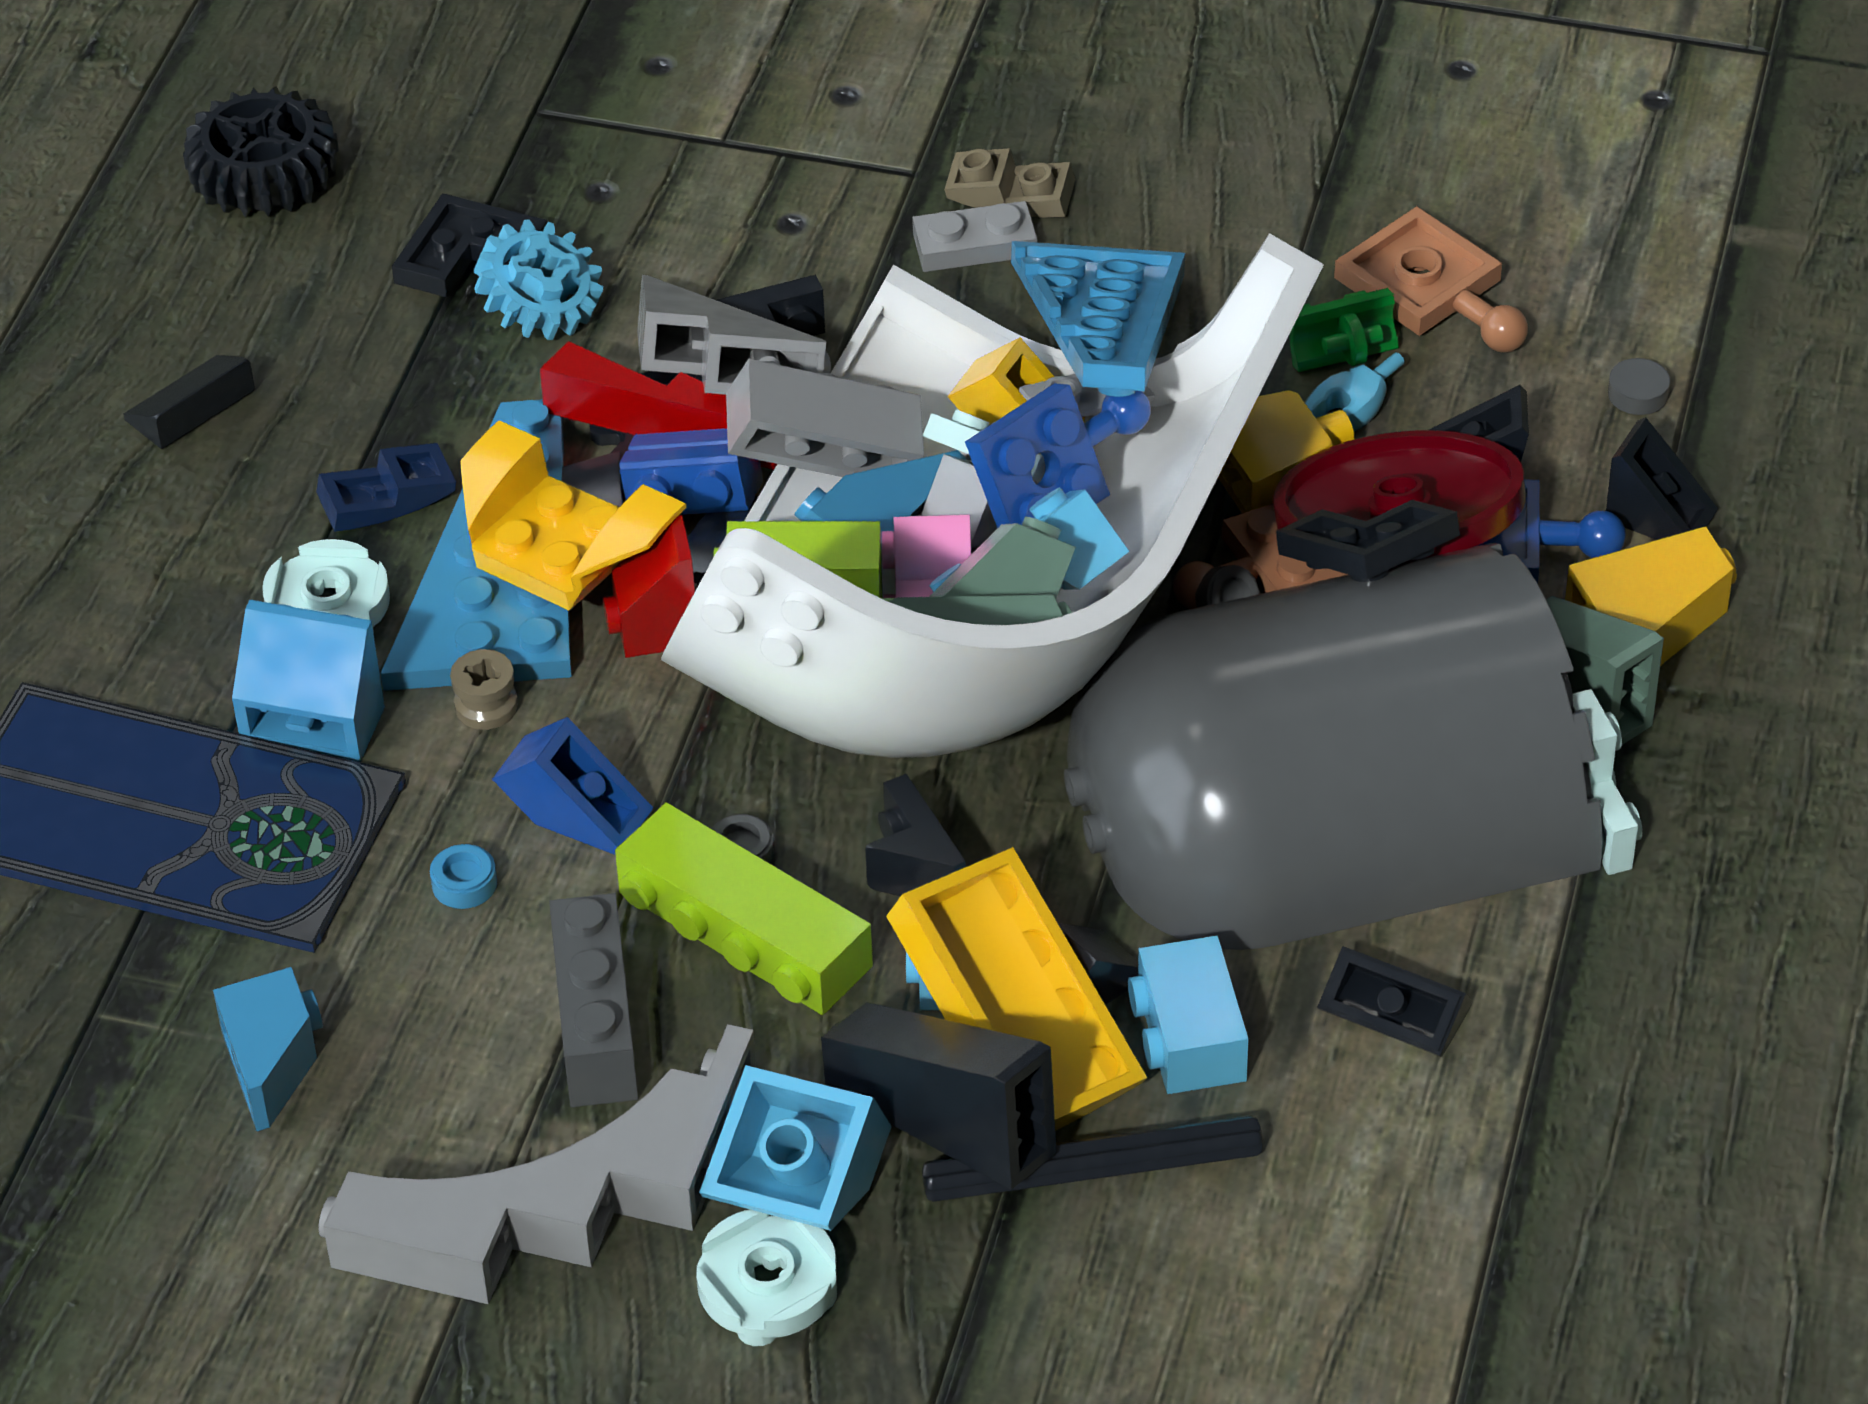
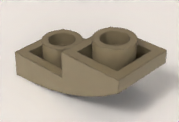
M1010 148L993 150L974 149L955 153L944 190L948 199L974 208L1026 201L1031 217H1065L1075 183V176L1070 162L1033 163L1016 166Z

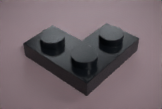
M442 193L392 265L394 284L447 297L470 262H477L490 235L498 237L505 224H509L519 233L524 220H530L536 231H543L547 220ZM510 259L506 261L503 265H508Z
M1410 500L1368 521L1321 509L1276 530L1279 555L1306 562V565L1313 569H1331L1348 574L1352 580L1358 582L1380 580L1389 574V569L1408 560L1428 557L1435 552V547L1460 536L1457 511L1415 500Z

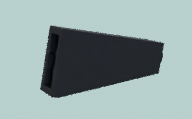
M869 1002L863 1004L841 1022L836 1023L827 1033L821 1036L826 1086L873 1097L891 1125L1011 1190L1057 1153L1051 1047L1040 1041Z

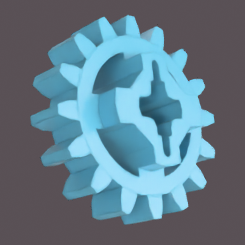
M524 220L519 233L509 224H505L498 237L490 235L487 238L473 273L479 276L474 289L475 293L489 295L484 306V310L487 313L500 310L504 314L501 322L502 327L507 328L514 322L522 325L523 337L529 338L534 328L542 330L547 340H553L558 327L571 336L575 333L579 322L584 324L589 322L603 292V286L597 283L602 273V268L597 265H587L593 251L590 247L577 250L573 246L576 236L573 232H569L561 238L555 235L554 223L548 222L543 231H536L530 220ZM510 259L508 265H503L506 261ZM574 294L572 298L566 301L568 295Z

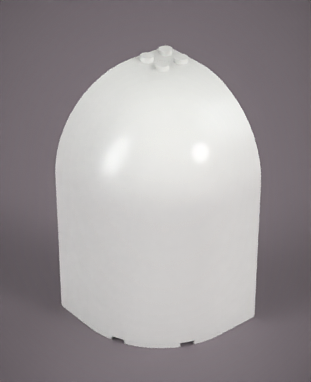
M1269 233L1213 320L1200 332L1179 343L1173 353L1155 359L1147 383V387L1155 394V400L1149 401L1151 414L1145 427L1139 432L1130 435L1113 433L1093 447L1110 492L1108 497L1096 505L1130 552L1080 590H1063L1060 588L1056 601L1057 603L1064 601L1070 607L1072 613L1040 622L1015 625H981L944 620L914 612L885 601L855 586L764 533L753 529L739 528L729 532L720 545L670 638L661 660L779 727L810 741L849 753L888 758L932 757L967 751L1003 739L1033 725L1080 691L1119 647L1180 554L1324 264ZM894 264L831 374L838 378L876 386L885 385L895 390L921 395L923 434L931 413L951 420L955 409L959 410L947 396L973 362L1019 337L1023 339L1055 377H1064L1075 373L1062 350L1040 344L1014 333ZM923 436V458L957 450ZM959 451L967 458L966 460L972 461L969 454ZM777 464L744 521H800L794 514L805 499L817 487H820L826 493L829 492L843 477ZM972 547V549H971V554H972L978 547ZM882 565L883 598L884 594H896L895 569H883Z

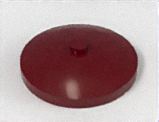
M1435 430L1377 434L1347 441L1322 450L1290 469L1277 484L1273 496L1277 530L1321 509L1363 521H1368L1410 500L1457 511L1460 536L1435 547V552L1428 557L1472 548L1490 540L1503 532L1519 517L1526 502L1522 464L1510 450L1482 437Z

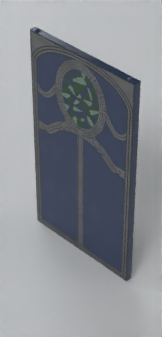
M22 682L0 717V875L315 953L398 795L403 790L406 782L405 773Z

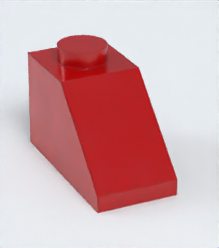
M682 515L673 520L648 550L622 560L612 570L614 596L603 598L605 619L609 635L620 633L625 658L664 652L695 593L692 557Z

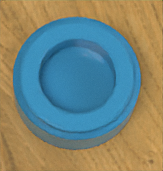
M471 844L451 846L441 851L431 863L430 878L433 893L446 906L457 909L476 907L486 902L496 890L497 875L494 859L488 851L479 846Z

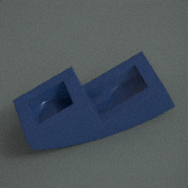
M438 443L380 449L376 468L321 473L318 477L316 493L334 532L382 523L424 508L454 492L456 480Z

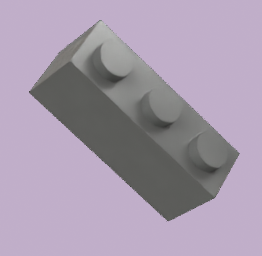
M616 893L549 900L570 1107L638 1100Z

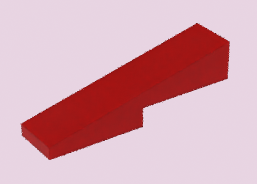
M570 341L540 368L543 405L547 406L548 413L632 435L727 428L726 395L704 393L702 381L682 372L666 386ZM760 460L761 467L774 470L777 466L776 463Z

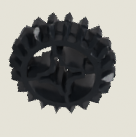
M276 86L268 93H258L254 87L250 94L243 96L231 92L229 101H211L210 111L196 113L195 124L186 128L187 136L184 143L185 151L183 152L185 169L188 170L189 181L193 184L194 191L204 196L207 205L220 204L224 213H229L239 208L246 218L254 211H264L268 217L273 209L284 208L292 212L293 203L297 201L312 203L313 192L327 190V180L336 175L335 167L337 166L339 147L337 134L333 131L332 121L329 119L327 111L318 108L315 99L302 100L298 91L281 95Z

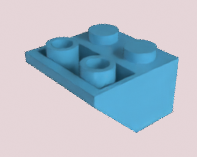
M249 600L245 608L232 695L239 734L361 762L385 708L371 620L296 608L285 604Z

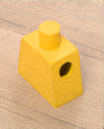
M1290 390L1258 396L1218 479L1242 513L1273 504V496L1277 484L1295 465L1322 450L1354 440L1351 421L1343 410L1315 418L1300 395Z

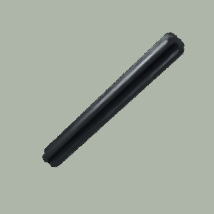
M1244 1116L1056 1143L1057 1153L1012 1190L954 1158L932 1160L924 1163L922 1180L927 1199L937 1202L1254 1157L1262 1153L1263 1138L1258 1119L1254 1116Z

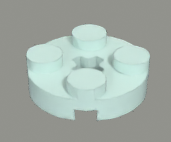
M326 539L306 543L298 547L299 556L290 559L284 565L282 557H280L271 565L265 575L263 597L264 602L285 604L296 608L371 620L372 628L382 620L389 606L390 592L386 569L380 561L378 565L369 558L368 549L354 542ZM324 588H335L336 594L333 596L317 597L322 595Z
M748 1209L733 1214L718 1223L707 1234L702 1244V1256L698 1261L696 1276L700 1301L708 1315L715 1322L729 1331L736 1332L740 1340L745 1344L765 1346L773 1342L776 1337L797 1333L816 1322L834 1305L837 1299L835 1249L830 1237L822 1228L777 1216H769V1214ZM761 1264L768 1270H774L778 1267L784 1269L779 1273V1278L775 1280L759 1281L755 1279L754 1268Z

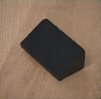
M216 355L123 413L124 420L160 449H163L253 392L255 386L251 363L244 357Z
M1342 946L1317 1008L1442 1057L1465 1019L1472 1000L1464 992Z

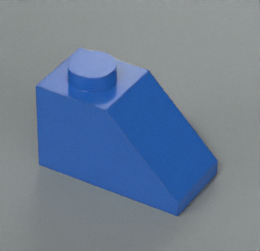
M568 717L525 735L492 778L535 825L614 855L615 849L642 825L654 808Z

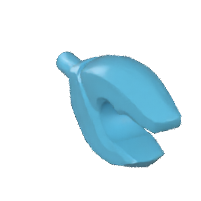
M1395 352L1374 370L1362 364L1351 368L1350 371L1332 375L1312 391L1305 404L1315 418L1326 415L1334 408H1342L1348 415L1355 432L1367 425L1378 413L1387 391L1385 379L1404 364V358L1401 354Z

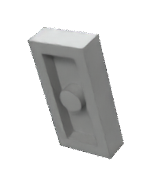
M1026 201L956 211H943L912 217L913 236L923 272L1011 260L1012 241L1037 242Z

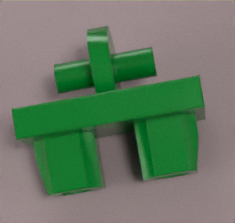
M1388 288L1372 292L1362 290L1346 294L1344 298L1313 306L1309 303L1304 304L1289 334L1292 366L1298 372L1347 361L1353 367L1364 364L1367 361L1368 355L1399 348L1393 319L1394 294Z

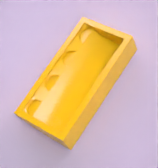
M1014 847L902 894L887 914V919L945 1020L1037 1040L1051 1047L1055 1131L1104 1106L1147 1079L1145 1072Z

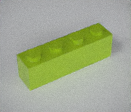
M667 802L615 849L619 892L631 905L640 910L648 909L671 923L683 937L692 941L699 940L722 954L734 968L743 972L750 971L773 985L790 1002H801L823 1016L873 967L871 923Z

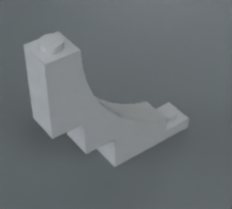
M727 1024L717 1050L711 1048L707 1050L701 1065L700 1075L670 1069L647 1095L623 1115L596 1133L571 1146L529 1163L490 1173L439 1179L386 1178L348 1171L337 1197L330 1196L325 1201L319 1219V1235L326 1239L331 1268L489 1304L512 1249L592 1267L614 1213L693 1231L706 1200L699 1191L745 1065L756 1068L753 1030Z

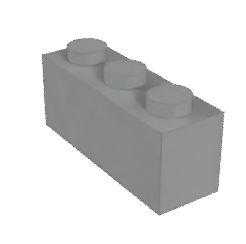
M753 359L747 360L726 392L728 454L839 477L916 460L924 456L921 395L895 390L885 385L876 386L838 378L833 374L814 373L786 367L772 361Z

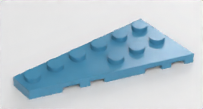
M1012 241L1011 264L1082 387L1098 388L1100 393L1114 397L1129 396L1134 394L1135 391H1145L1185 275V253Z
M543 399L501 402L489 429L500 420L540 438L548 475L562 481V467H564L563 417L549 414L547 406L543 405ZM462 488L380 673L383 691L452 686L450 679L452 665L464 654L479 649L495 650L504 654L512 663L515 676L514 681L572 677L569 611L476 567L468 531Z

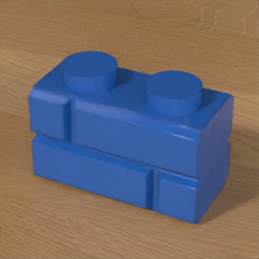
M727 428L635 434L628 446L629 451L624 453L619 463L626 500L644 484L686 503L687 508L680 515L749 510L755 499V494H757L763 482L760 460L728 454Z

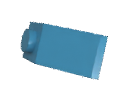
M292 967L213 990L221 1031L256 1131L270 1128L317 1059L312 1031L323 1028L320 1010L312 989L300 992Z

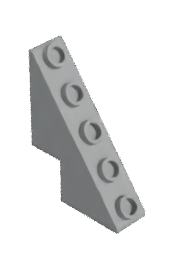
M642 275L637 327L641 370L702 375L704 393L726 395V392L748 359L772 361L786 367L814 373L830 374L831 362L826 352L825 340L654 277Z

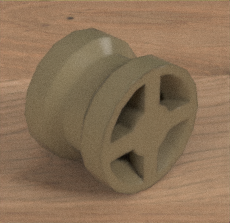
M486 649L468 652L456 660L451 668L450 679L455 693L454 707L457 718L464 725L481 730L498 728L509 722L516 714L518 706L517 694L513 686L515 676L511 661L500 652Z

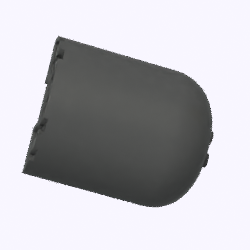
M1498 543L1485 544L1404 562L1389 569V574L1386 577L1376 581L1358 582L1352 580L1350 575H1344L1155 618L1127 633L1115 652L1079 691L1073 708L1068 733V769L1064 770V782L1072 807L1082 806L1083 811H1091V815L1083 816V830L1088 849L1091 854L1101 853L1116 890L1137 915L1160 931L1184 941L1218 935L1221 949L1244 950L1276 946L1594 872L1601 868V805L1599 799L1596 797L1591 798V783L1585 763L1594 761L1595 757L1585 711L1578 710L1572 712L1573 695L1567 673L1574 671L1556 620L1537 582L1516 554L1503 556L1501 544Z

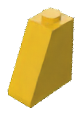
M1705 526L1569 565L1565 600L1657 632L1664 638L1661 666L1727 613L1731 584L1735 583L1737 576L1736 567L1730 552L1726 548L1719 547Z

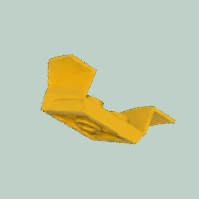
M500 420L472 446L460 461L468 531L476 567L568 611L611 574L612 570L622 560L648 550L673 520L687 508L686 503L644 484L618 507L548 475L540 438Z

